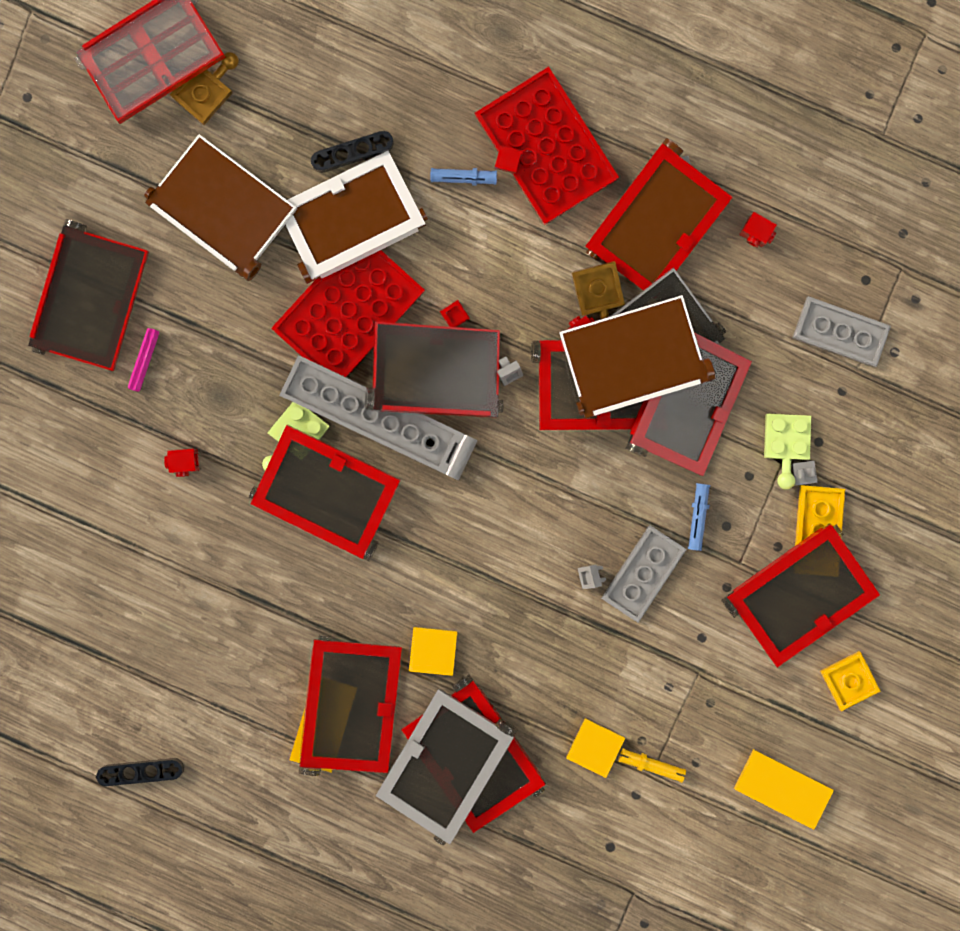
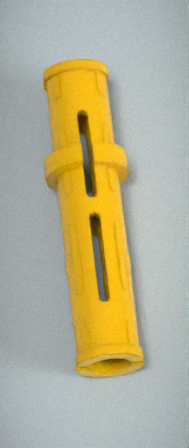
M624 748L620 752V754L629 757L619 756L620 763L622 762L637 767L639 771L646 770L679 781L680 783L684 781L685 777L676 774L686 775V769L684 768L682 769L649 758L644 753L640 755Z

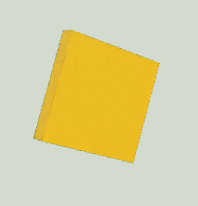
M413 627L409 671L453 676L457 631Z
M860 651L820 670L840 711L881 692Z
M585 718L566 759L606 778L625 737Z

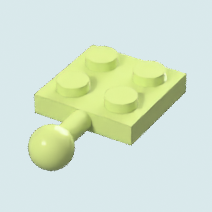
M292 402L269 430L268 434L279 442L288 424L320 440L330 426L309 409ZM293 440L288 448L289 451L302 461L312 450ZM272 455L264 458L262 462L264 470H266Z
M765 415L764 458L782 459V473L777 479L778 485L782 489L788 490L795 485V477L791 474V460H810L811 416Z

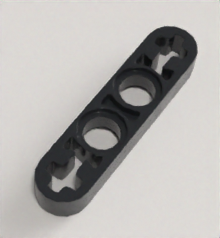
M379 131L315 152L311 157V164L314 170L324 173L378 156L393 148V137L387 131ZM381 137L390 140L387 142L386 147H383L382 144L375 145L377 150L373 151L370 140H374V144L381 142ZM360 143H366L369 146V150L365 154H359L357 146ZM342 149L348 152V157L344 161L336 158V153ZM332 153L334 164H331V160L325 161L323 167L315 164L318 162L319 157L326 160L330 158L328 154Z
M178 758L108 764L98 770L96 779L102 786L175 780L183 774L184 764ZM172 763L174 767L179 768L175 774L172 771H165L163 773L164 776H162L161 764H163V769L169 768ZM153 765L156 767L157 775L155 777H150L146 774L147 766ZM130 767L135 771L133 779H127L124 776L125 768ZM106 770H108L109 774H114L118 772V776H112L109 779V781H107V777H103L102 774H104Z

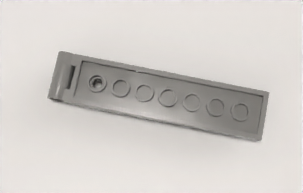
M298 355L279 396L459 481L478 440L423 414L372 411L373 390ZM384 396V400L394 401V400H392V399H390V398ZM429 438L434 440L432 447L426 445V440Z

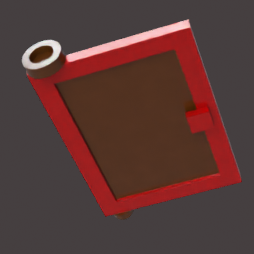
M668 138L663 141L585 245L588 248L586 253L593 259L597 260L600 257L606 263L615 261L617 271L643 291L674 268L676 271L679 269L733 198L682 159L680 156L684 151Z

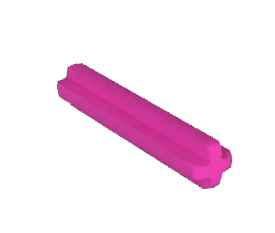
M148 328L128 384V389L136 392L141 390L159 336L158 330Z

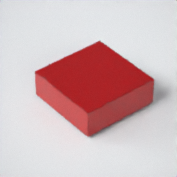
M500 146L494 169L516 174L522 151Z
M459 300L440 311L449 327H458L470 319Z

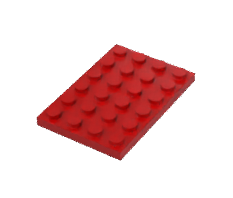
M549 66L474 113L497 152H499L500 146L522 151L516 174H511L544 226L619 179L616 171Z
M380 250L327 277L316 279L271 329L302 357L347 378L374 348L375 322L397 323L425 292V289Z

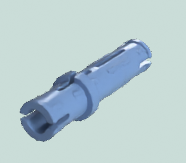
M431 168L430 181L472 183V186H477V184L496 185L497 170Z
M696 483L688 547L691 550L702 551L706 512L710 506L707 505L710 485Z

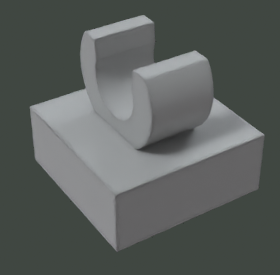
M507 357L499 360L502 369L497 372L504 386L523 376L517 361L510 364Z
M815 461L791 464L792 474L795 477L794 486L817 483Z
M595 564L577 568L582 589L602 586L601 582L606 580L605 577L600 578L598 571L602 570L603 566Z

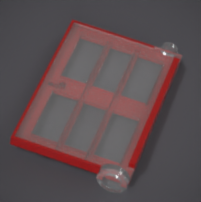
M152 0L83 44V48L76 52L78 55L74 58L76 63L82 70L86 68L119 124H122L226 58L194 7V4L199 0Z

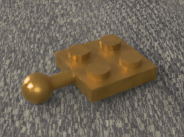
M233 52L224 53L226 58L221 60L222 64L213 74L205 70L169 94L171 98L203 125L209 121L233 93L220 81L221 77L228 70L235 69L239 64L238 56Z
M615 261L571 272L582 316L599 312L602 320L609 317L608 309L625 305Z

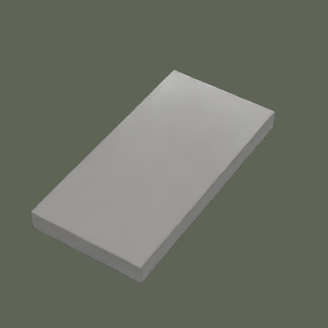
M808 296L806 297L792 338L875 368L878 365L891 325Z
M649 525L601 599L639 623L687 549Z

